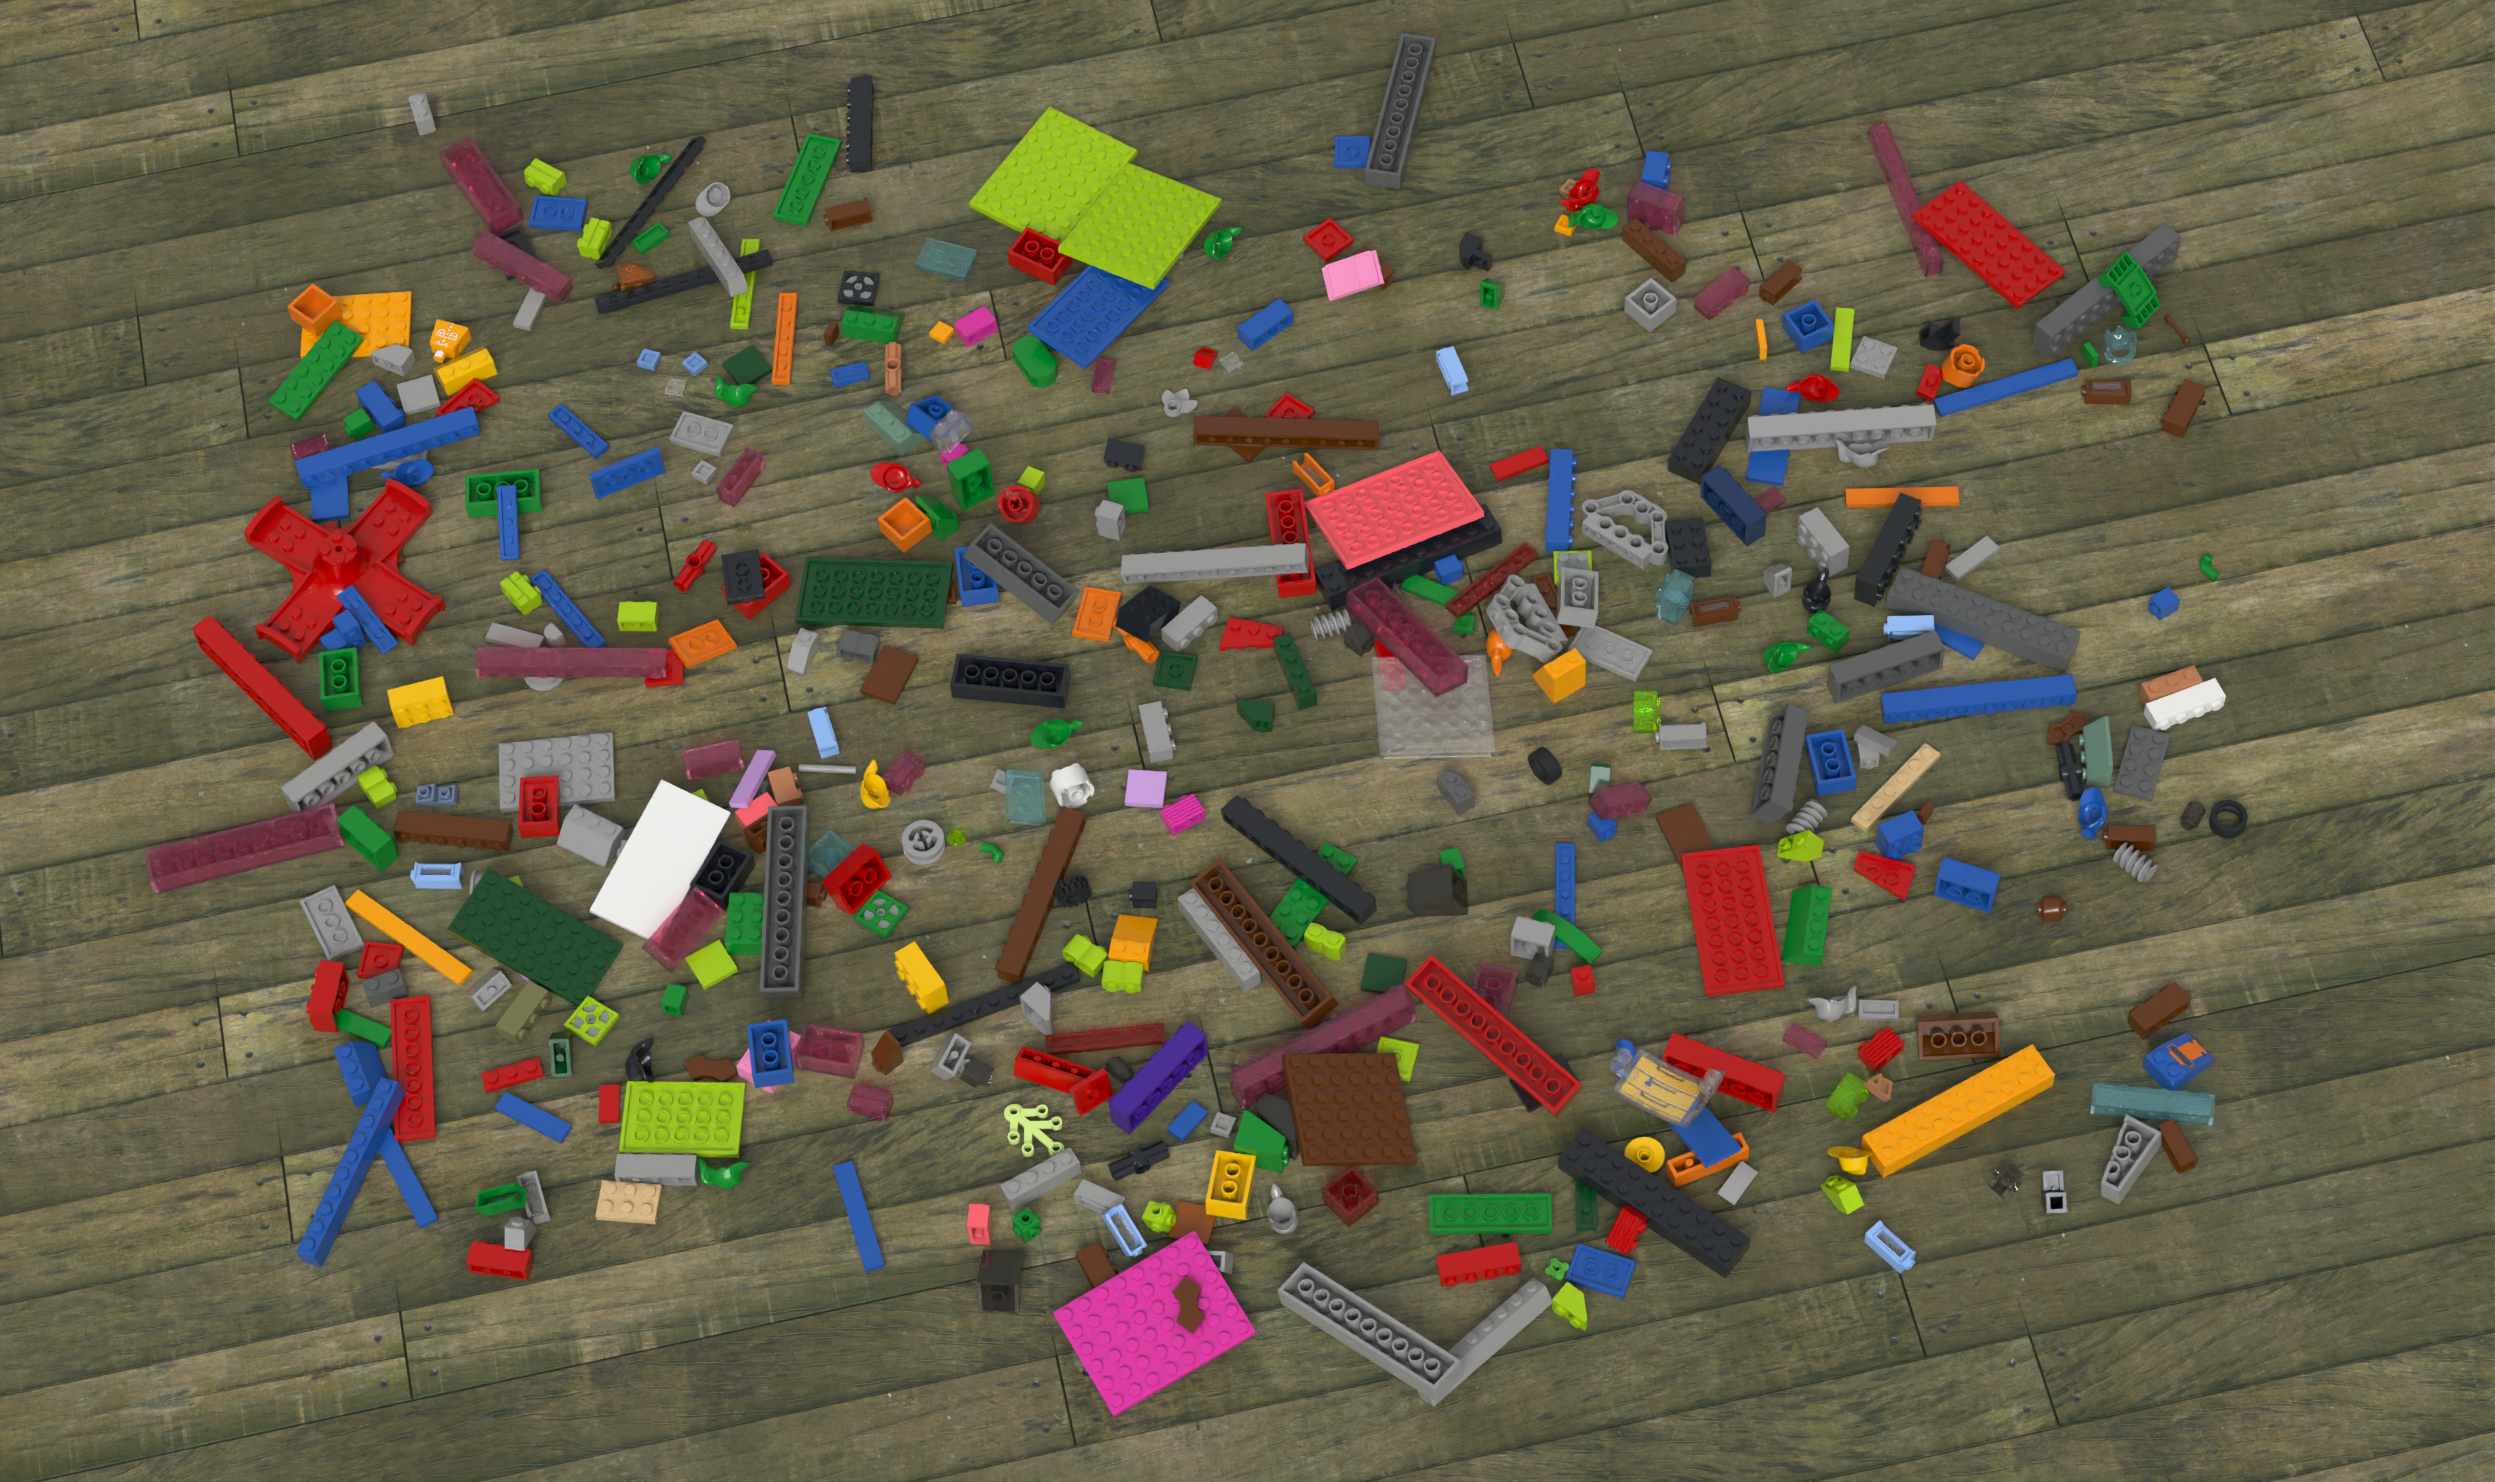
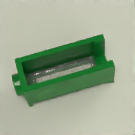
M513 1182L477 1192L475 1211L490 1218L491 1215L517 1208H525L527 1189Z

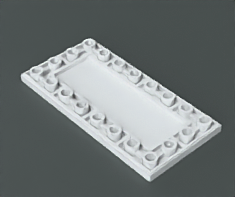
M661 780L590 908V913L660 945L690 890L689 884L710 854L731 812Z

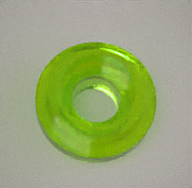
M954 828L948 832L946 840L953 846H961L965 843L966 836L963 830Z

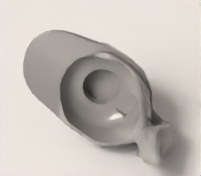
M1835 439L1840 461L1852 462L1860 468L1876 465L1879 454L1890 448L1885 441H1877L1872 444L1869 442L1865 444L1852 443L1846 446L1841 440Z
M1857 986L1851 987L1845 996H1836L1828 1000L1806 997L1805 1001L1815 1006L1818 1018L1831 1023L1840 1019L1843 1014H1851L1855 1011Z
M1273 1183L1271 1187L1273 1201L1268 1207V1221L1276 1232L1287 1234L1295 1230L1298 1225V1211L1291 1200L1284 1198L1280 1187Z

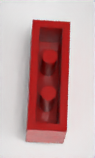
M486 1241L471 1243L466 1265L469 1272L528 1280L534 1257L531 1250L527 1247L525 1251L505 1249V1244L494 1245Z

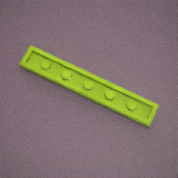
M742 239L740 257L759 252L760 239ZM757 270L744 274L748 291L734 296L730 322L731 329H749Z

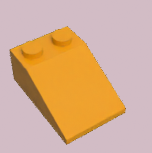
M1119 914L1111 939L1109 960L1144 964L1145 971L1149 972L1158 919Z

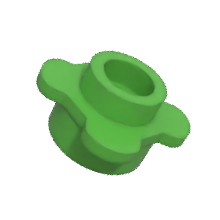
M1552 1258L1550 1260L1551 1264L1545 1269V1273L1555 1280H1562L1565 1271L1569 1270V1265L1558 1261L1557 1258Z

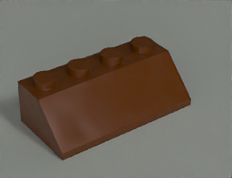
M1996 1011L1915 1015L1919 1061L1999 1057V1018Z

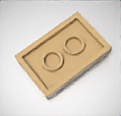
M602 1180L595 1215L596 1220L656 1224L662 1185Z

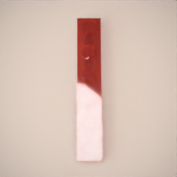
M1526 542L1448 601L1445 604V609L1460 619L1500 588L1509 575L1518 574L1536 560L1539 553Z
M1164 1022L1045 1035L1047 1054L1052 1056L1158 1045L1166 1042Z

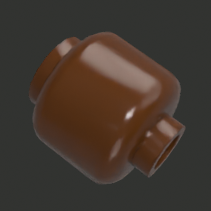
M2044 896L2042 901H2038V916H2042L2044 921H2061L2063 915H2067V903H2063L2061 896Z

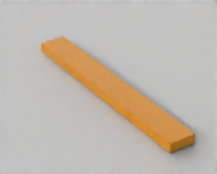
M357 890L345 902L349 909L397 943L403 945L404 948L459 987L473 974L469 967L360 890Z

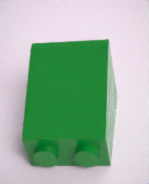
M1244 1110L1234 1143L1235 1153L1256 1156L1257 1168L1283 1173L1284 1166L1288 1167L1290 1161L1286 1137L1251 1112Z

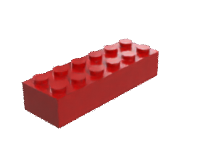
M1302 489L1265 493L1271 544L1306 543L1309 551L1308 573L1276 575L1279 598L1317 594Z
M1672 1033L1664 1050V1070L1674 1075L1678 1074L1682 1079L1712 1089L1720 1080L1714 1091L1773 1113L1776 1112L1784 1094L1785 1074H1782L1781 1071L1766 1068L1758 1062L1747 1061L1739 1055L1728 1054L1720 1048L1709 1047L1704 1042L1693 1041L1682 1034Z

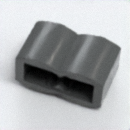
M852 629L843 630L837 646V655L848 660L874 664L880 647V639L871 633L860 634Z

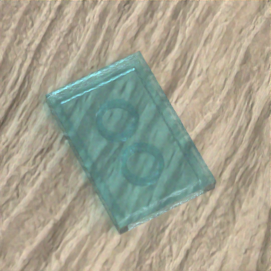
M927 237L914 266L915 269L966 281L978 255V250Z
M1006 769L1007 822L1044 826L1046 823L1044 773Z

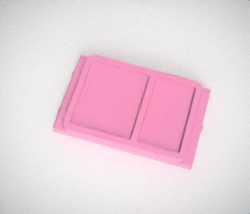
M1376 250L1366 251L1328 264L1322 268L1330 302L1384 284Z

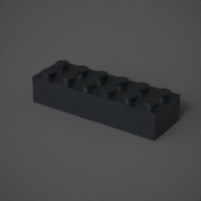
M1718 377L1668 458V471L1701 485L1702 475L1711 470L1749 407L1751 390Z
M1903 493L1899 494L1856 577L1854 600L1873 607L1876 606L1878 601H1882L1885 586L1889 587L1892 573H1896L1898 570L1899 559L1904 558L1907 551L1906 546L1911 544L1914 538V530H1918L1922 521L1920 517L1923 512L1921 508L1922 500Z
M956 654L950 687L952 698L1065 709L1071 675L1069 664Z

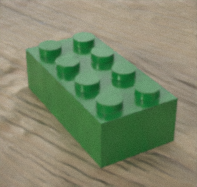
M529 469L465 475V506L469 518L498 516L497 486L506 485L517 486L518 514L543 512V480L540 470Z

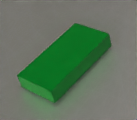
M658 222L633 239L631 245L641 255H644L671 235Z

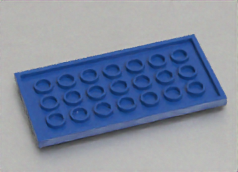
M1089 265L1028 325L1027 331L1086 370L1169 287L1170 282L1163 278L1156 288L1152 290Z

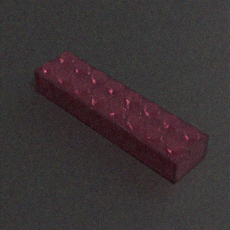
M1378 577L1347 591L1346 608L1435 697L1467 683L1469 666Z

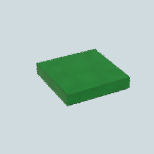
M1144 477L1107 482L1110 502L1124 505L1125 514L1149 511Z

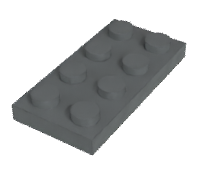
M2132 725L2115 783L2114 793L2152 802L2170 734Z

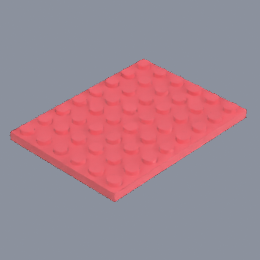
M1440 450L1329 492L1326 496L1321 495L1304 502L1306 511L1347 570L1485 517L1481 506Z

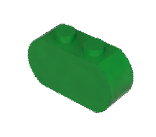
M1024 336L1018 339L1013 345L1014 362L1033 387L1045 388L1052 385L1058 376V361L1056 357L1050 355L1047 345L1041 343L1038 337Z

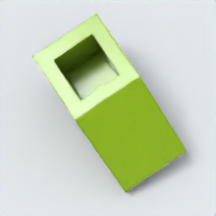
M1810 830L1780 839L1777 856L1803 862L1819 859L1822 855L1824 841Z
M1838 1175L1827 1178L1826 1182L1820 1185L1836 1208L1847 1215L1864 1205L1856 1185Z
M1566 1282L1552 1299L1553 1311L1558 1316L1567 1318L1575 1328L1580 1327L1585 1331L1587 1329V1313L1584 1293Z

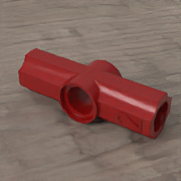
M703 540L695 552L686 558V564L673 581V585L682 592L688 591L696 578L704 574V567L716 552L717 547L711 541Z

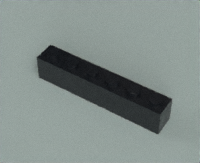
M872 77L851 78V85H847L848 96L850 95V99H847V108L850 109V113H847V123H850V126L846 128L847 137H849V140L846 141V149L849 151V155H846V165H850L851 172L872 171L874 87Z

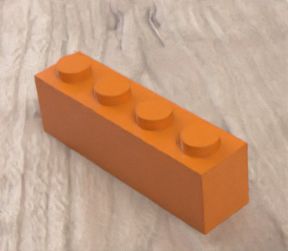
M1741 1132L1732 1135L1734 1140L1740 1145L1741 1151L1708 1168L1703 1166L1692 1151L1668 1160L1666 1163V1173L1673 1187L1683 1186L1739 1164L1741 1161L1748 1160L1749 1147Z

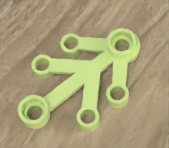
M1011 1104L1005 1108V1119L1010 1122V1132L1008 1134L1010 1144L1016 1145L1020 1142L1018 1123L1024 1127V1145L1022 1146L1024 1156L1030 1157L1034 1154L1032 1135L1048 1148L1050 1157L1065 1150L1062 1143L1053 1142L1040 1130H1060L1063 1126L1060 1117H1053L1047 1121H1029L1026 1118L1038 1116L1039 1118L1047 1117L1048 1108L1046 1105L1041 1104L1037 1108L1023 1109L1018 1104ZM1040 1110H1045L1044 1113H1039ZM1054 1122L1060 1123L1059 1125H1053ZM1012 1136H1017L1015 1140L1010 1139ZM1056 1147L1060 1148L1058 1151L1053 1150ZM1031 1148V1151L1026 1152L1025 1149Z

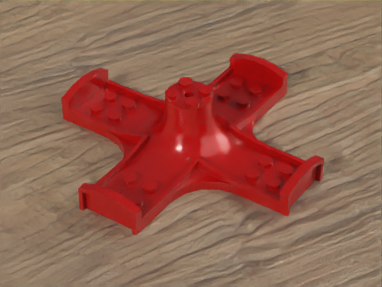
M389 478L385 482V490L352 525L340 529L323 528L284 505L283 500L275 496L251 520L244 531V536L249 545L282 564L291 573L293 587L292 593L264 625L259 623L255 627L258 639L262 640L264 638L295 657L296 663L300 664L318 644L319 638L335 627L332 618L346 610L336 596L352 585L388 631L414 646L415 638L440 610L444 611L446 609L444 599L441 596L436 595L434 597L406 580L398 569L399 553L433 514L430 502L409 487Z

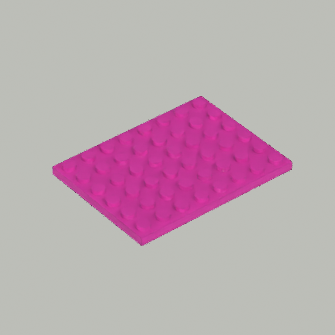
M1195 1230L1053 1312L1054 1317L1113 1417L1125 1412L1256 1335L1255 1329ZM1185 1277L1202 1290L1198 1298V1309L1205 1316V1320L1193 1335L1176 1323L1180 1314V1303L1174 1297L1173 1291Z

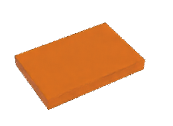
M1085 586L1072 636L1109 642L1113 631V622L1117 617L1122 599V592Z
M718 619L673 636L668 641L686 668L737 648V644Z

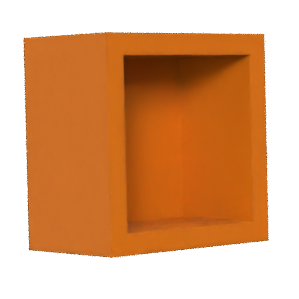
M313 283L287 306L291 319L316 337L342 315L339 302Z
M906 497L878 518L880 532L903 553L932 532L930 518Z

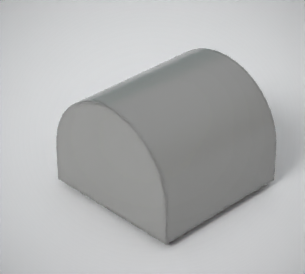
M553 623L545 627L544 635L550 648L559 649L566 644L563 633Z

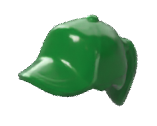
M648 154L638 157L630 166L632 178L638 184L646 185L659 174L661 164L670 161L672 155Z
M1589 203L1580 211L1570 212L1567 226L1574 227L1576 224H1579L1584 229H1610L1618 223L1619 215L1615 211L1607 209L1602 203Z
M1228 227L1210 233L1204 242L1205 253L1219 261L1224 260V257L1227 256L1232 247V237L1237 236L1242 231V227Z
M717 374L715 395L718 399L725 400L727 404L734 406V408L747 405L750 402L752 393L760 390V387L751 384L739 386L727 384L723 377Z
M1778 641L1771 644L1765 650L1764 661L1773 674H1779L1795 661L1797 653H1805L1811 649V646L1798 641Z
M1061 719L1047 720L1032 731L1030 741L1035 747L1040 749L1060 747L1067 742L1071 732L1079 730L1083 721L1072 720L1068 723Z
M697 1159L702 1183L707 1186L716 1185L720 1189H727L728 1191L741 1184L742 1171L751 1164L750 1161L735 1163L729 1168L720 1166L708 1167L703 1160Z

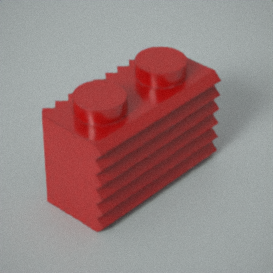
M1888 1026L1884 1030L1879 1029L1874 1033L1873 1039L1869 1042L1864 1041L1859 1046L1858 1059L1875 1074L1903 1051L1904 1041Z
M1630 1205L1622 1207L1605 1243L1619 1250L1622 1254L1634 1252L1639 1245L1638 1237L1648 1227L1646 1222L1649 1217Z

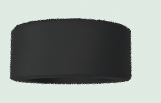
M1539 747L1528 755L1530 768L1544 784L1550 785L1562 776V768L1559 762L1547 748Z
M2222 800L2211 809L2209 818L2210 828L2219 837L2226 839L2236 838L2245 830L2248 819L2247 811L2237 801ZM2221 812H2232L2239 817L2240 823L2234 827L2224 826L2218 822L2217 815Z

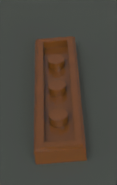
M1549 572L1531 577V582L1535 583L1557 620V590ZM1559 624L1567 638L1575 635L1572 625Z

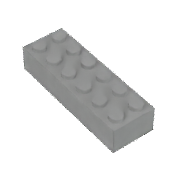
M373 721L369 725L364 726L354 736L349 737L343 744L332 749L329 754L318 759L311 767L303 770L297 777L286 782L281 787L289 809L303 822L357 783V775L375 765L379 767L393 757L394 753L387 735Z

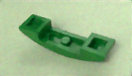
M1539 909L1532 916L1531 919L1535 921L1548 922L1554 925L1555 939L1573 950L1574 956L1587 965L1590 964L1591 966L1602 953V950L1588 936L1563 918L1544 909Z

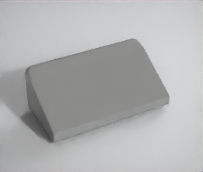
M1862 725L1854 735V741L1889 757L1898 741L1865 725Z

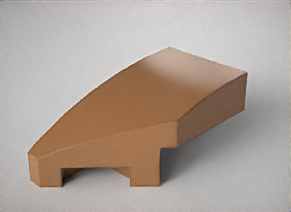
M1882 1073L1864 1081L1865 1087L1884 1102L1891 1099L1893 1082L1884 1078Z

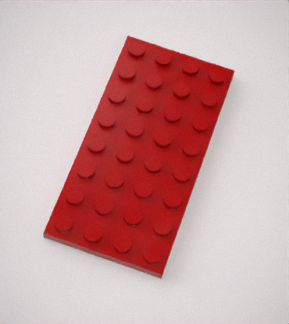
M1961 180L1915 211L1911 217L2017 310L2061 279L2066 273L2061 266Z
M1759 845L1681 854L1705 996L1784 988V977Z

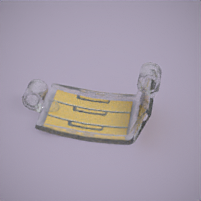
M1622 1047L1616 1050L1608 1062L1609 1069L1620 1077L1612 1090L1613 1093L1634 1106L1683 1128L1688 1127L1702 1112L1708 1100L1714 1095L1726 1073L1724 1070L1718 1072L1714 1069H1709L1701 1079L1664 1062L1642 1049H1639L1633 1057L1629 1050Z

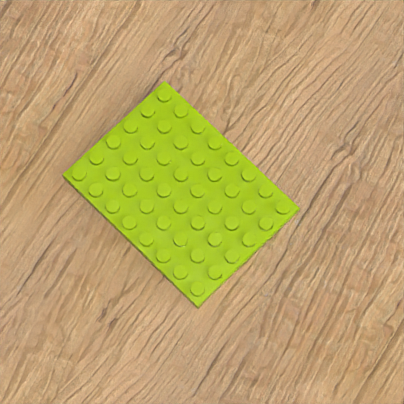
M1049 106L971 199L969 207L1020 233L1028 227L1062 243L1127 162L1131 163L1138 155L1137 149Z
M1127 162L1058 246V252L1154 290L1220 207L1222 199Z

